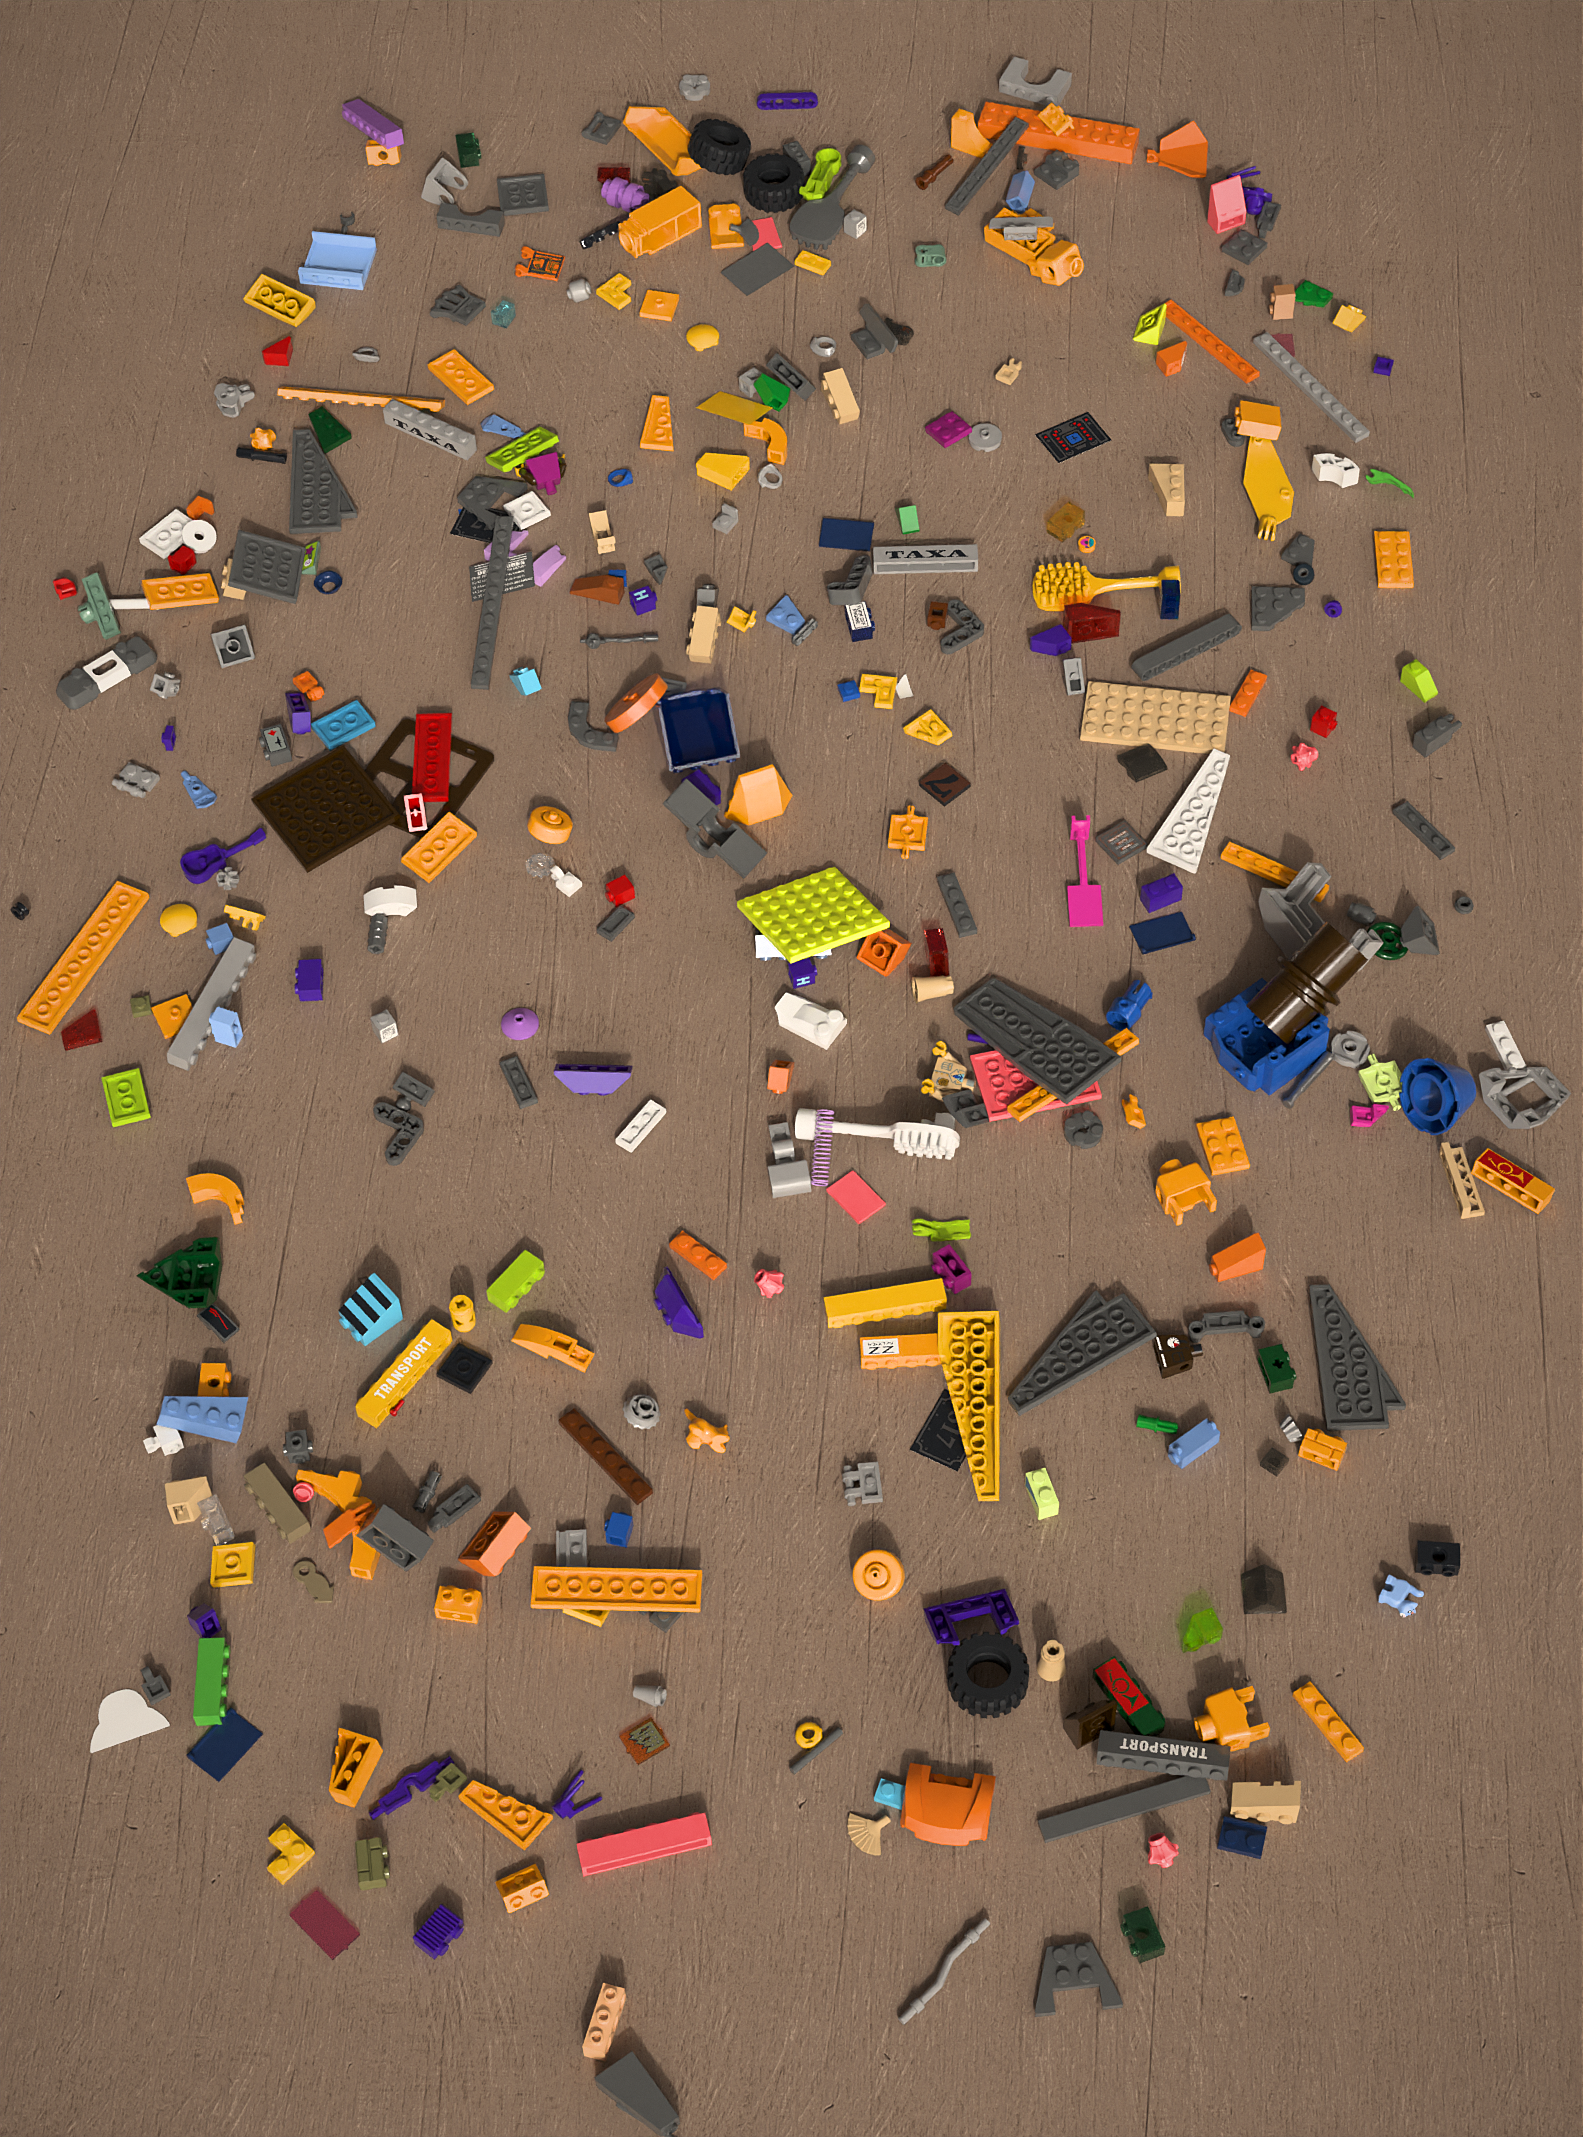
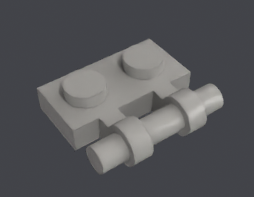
M129 762L119 774L121 780L113 779L112 785L116 786L118 790L130 792L134 797L144 798L146 792L143 790L150 792L158 783L160 777L158 774Z
M878 1462L858 1463V1471H852V1467L849 1465L843 1467L842 1479L846 1487L844 1496L847 1499L848 1506L856 1505V1497H861L862 1504L883 1502ZM859 1480V1488H854V1481Z

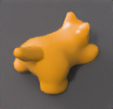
M686 1408L684 1410L685 1415L691 1421L688 1426L689 1435L686 1437L688 1445L693 1449H699L702 1444H708L714 1451L724 1453L726 1448L723 1443L728 1442L730 1439L727 1424L720 1428L715 1427L705 1419L697 1418Z

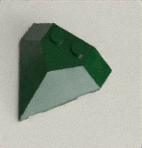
M198 1238L193 1241V1245L184 1250L176 1251L154 1264V1268L146 1273L141 1272L136 1276L188 1309L208 1308L217 1301L222 1272L219 1238Z

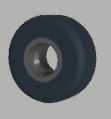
M1300 564L1293 571L1294 580L1299 585L1310 584L1315 576L1313 568L1308 564Z

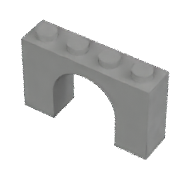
M1013 57L999 80V92L1046 106L1052 102L1057 107L1071 87L1072 73L1057 69L1051 80L1041 85L1029 84L1024 81L1028 74V60Z

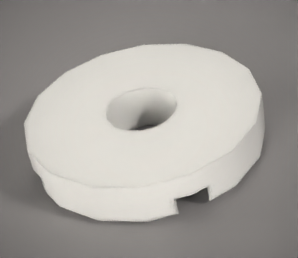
M202 520L188 522L181 535L183 544L191 548L195 553L208 552V550L214 547L217 538L213 526ZM201 534L204 539L197 540L194 535Z

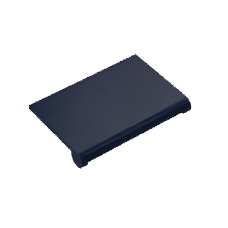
M823 518L819 547L870 551L874 522Z
M1182 912L1129 926L1142 955L1196 940L1195 934H1192Z
M230 1707L226 1717H222V1725L215 1724L186 1756L216 1781L220 1782L263 1733L240 1717Z

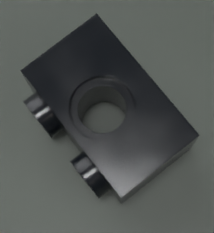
M1417 1541L1415 1548V1573L1423 1575L1441 1574L1445 1577L1458 1576L1460 1570V1543ZM1433 1558H1439L1442 1562H1437Z

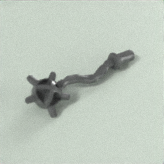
M590 633L586 639H581L580 643H586L591 649H597L600 644L609 642L630 643L644 641V644H646V642H658V635H646L644 633L643 637L611 638L599 637L597 633Z

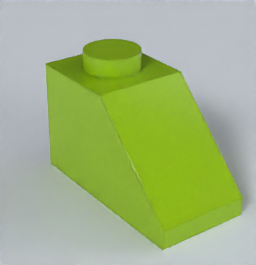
M1417 659L1402 668L1400 682L1424 703L1438 695L1429 670Z

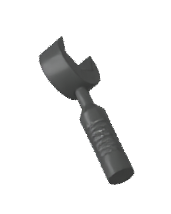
M351 212L352 216L349 218L342 217L341 213L340 220L344 226H342L340 234L347 235V226L355 222L354 213Z

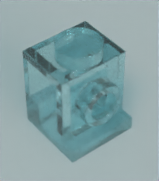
M504 300L496 307L495 311H491L492 324L506 329L516 316L515 305Z

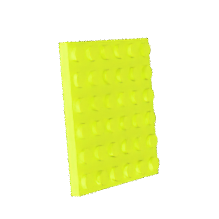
M836 867L827 868L818 873H813L804 878L796 879L790 883L779 885L773 889L762 891L759 894L737 901L739 910L790 963L890 927L889 920Z

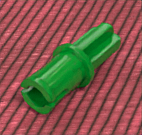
M1141 1414L1138 1416L1136 1426L1138 1428L1150 1429L1154 1433L1161 1431L1176 1434L1178 1431V1424L1175 1422L1160 1420V1417L1154 1418Z

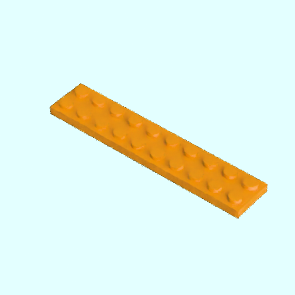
M117 881L17 1016L18 1022L50 1035L150 898L149 894Z

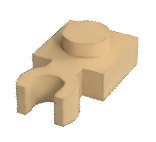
M1014 358L1010 359L1009 366L1004 364L997 372L996 380L1011 385L1019 375L1022 362L1014 364Z

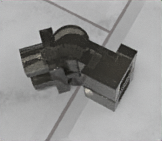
M653 168L652 172L644 171L641 177L642 182L649 183L644 184L643 188L644 192L649 194L651 201L678 187L675 180L670 181L665 170H658V168Z

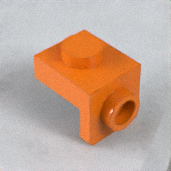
M197 496L186 508L188 517L192 520H198L204 512L210 515L214 514L212 502L200 496Z

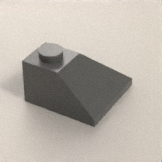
M245 625L210 633L221 668L255 659Z
M1418 905L1413 909L1401 928V943L1411 953L1438 955L1440 951L1435 924Z

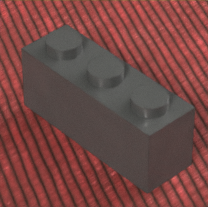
M778 353L766 364L772 372L804 401L816 390L811 383Z

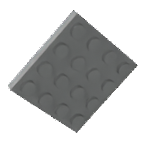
M238 530L227 586L296 604L306 548Z

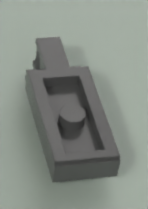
M1265 201L1257 222L1259 238L1265 239L1267 231L1271 232L1281 210V204Z
M466 1484L436 1508V1511L433 1513L434 1517L428 1521L429 1529L435 1533L442 1527L450 1526L481 1501V1497Z

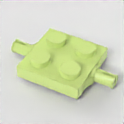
M1375 1054L1369 1055L1367 1059L1371 1066L1359 1070L1358 1076L1372 1104L1390 1102L1394 1111L1396 1109L1399 1110L1401 1105L1397 1099L1400 1098L1399 1093L1402 1092V1082H1400L1402 1074L1395 1060L1379 1063Z

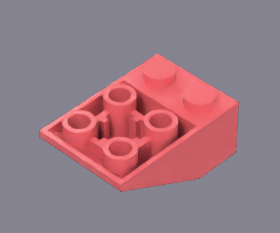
M1240 175L1212 184L1207 219L1212 229L1218 234L1245 224L1246 207Z

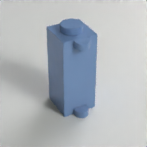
M1027 170L1013 175L1006 197V202L1010 208L1019 213L1025 212L1035 184L1034 179Z
M1206 1418L1171 1443L1168 1450L1170 1461L1183 1469L1216 1445L1220 1438V1431L1216 1428V1424Z

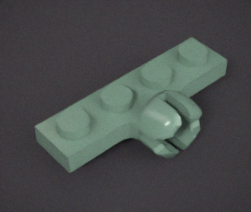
M96 572L83 578L82 582L88 600L77 607L78 612L81 611L79 613L81 619L86 624L97 621L105 640L120 634L121 630L100 574Z

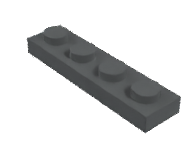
M955 872L938 876V886L959 938L977 934V927Z

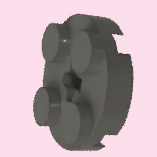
M1091 1111L1076 1113L1066 1119L1064 1136L1070 1145L1074 1147L1075 1145L1081 1146V1149H1089L1100 1142L1103 1134V1125L1100 1119L1094 1116ZM1080 1128H1086L1087 1133L1079 1132Z

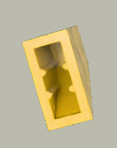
M705 453L696 462L698 476L729 490H732L750 469L749 457L740 455Z

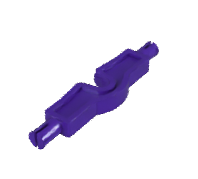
M448 1756L440 1763L434 1761L421 1771L404 1776L397 1783L394 1790L378 1801L379 1806L368 1812L370 1817L374 1820L384 1812L386 1815H389L397 1808L410 1802L412 1795L408 1787L413 1785L420 1792H424L436 1781V1776L451 1762L454 1764L453 1759Z

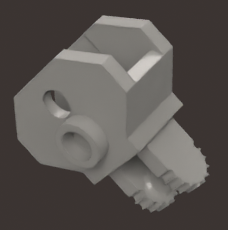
M221 383L216 385L214 396L217 398V407L224 416L232 418L239 416L244 403L253 399L255 395L252 390L250 391V387L247 384L237 387L235 384Z

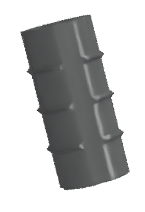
M377 914L371 918L367 949L372 954L384 952L388 929V918L384 915Z

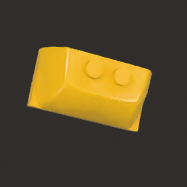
M263 274L260 275L243 298L245 303L295 327L299 326L316 308L313 298Z

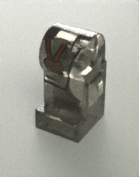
M885 319L884 323L898 339V344L907 345L914 335L913 330L909 326L893 323V319Z

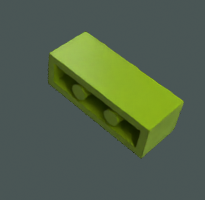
M524 1250L486 1290L488 1301L505 1313L518 1304L519 1299L531 1290L532 1285L544 1276L543 1261L527 1250Z

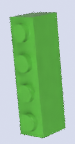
M224 1637L199 1638L193 1710L196 1726L222 1725V1717H226L227 1708L226 1704H224V1697L228 1696V1686L225 1684V1678L229 1677V1665H226L227 1658H230L231 1649L230 1645L226 1644Z

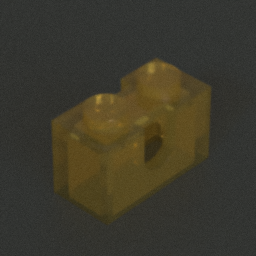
M1071 502L1066 503L1047 521V533L1064 542L1067 538L1072 537L1075 529L1077 530L1084 525L1085 511Z

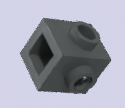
M306 1429L285 1432L286 1444H283L284 1456H288L290 1464H301L305 1461H310L313 1443L312 1440L308 1439Z

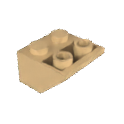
M196 1476L182 1481L174 1480L171 1483L165 1484L167 1507L174 1525L195 1521L213 1500L206 1476Z

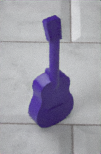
M259 828L249 836V839L228 850L220 849L217 845L211 844L204 849L188 852L180 860L182 871L191 883H204L215 872L227 866L226 858L253 844L255 846L266 839V834L262 828Z

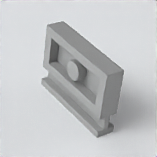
M586 1529L566 1530V1532L556 1531V1567H587Z

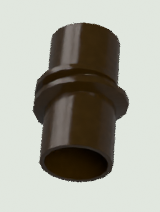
M1325 921L1298 951L1296 950L1292 953L1290 960L1282 956L1277 958L1276 961L1281 969L1246 1006L1286 1044H1289L1296 1037V1034L1317 1013L1324 1016L1330 1013L1326 1005L1327 1003L1335 1006L1341 1003L1337 992L1368 959Z

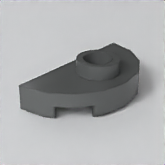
M1231 271L1225 296L1238 295L1244 289L1245 279L1239 275L1238 271Z

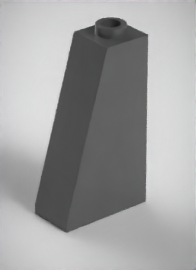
M633 2051L594 2077L598 2089L616 2103H619L660 2137H663L664 2134L671 2135L678 2129L680 2124L678 2114Z

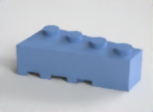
M164 1396L156 1425L237 1443L242 1431L248 1397Z

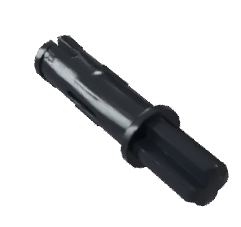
M240 447L236 450L237 457L251 459L252 461L261 460L286 464L287 453Z

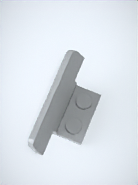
M1049 216L992 218L989 229H1004L1005 241L1037 240L1038 228L1053 227V218Z

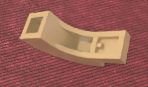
M606 510L589 513L588 519L597 553L615 551V537L611 535Z

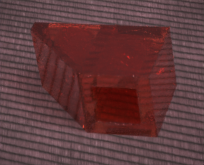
M598 167L597 181L601 184H604L607 179L613 180L616 177L627 180L629 184L631 183L630 168Z

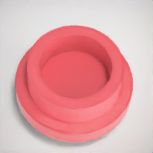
M300 1482L295 1485L293 1494L299 1502H307L313 1497L314 1489L310 1484Z

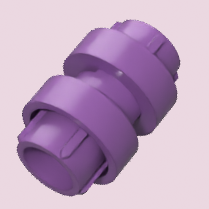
M619 177L613 180L607 179L601 190V195L606 199L608 205L615 208L622 207L624 211L629 213L649 203V194L644 192L643 186L635 183L629 184L627 180Z

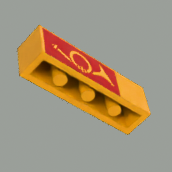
M1489 1148L1476 1159L1471 1172L1474 1176L1537 1214L1550 1202L1555 1190L1552 1186Z

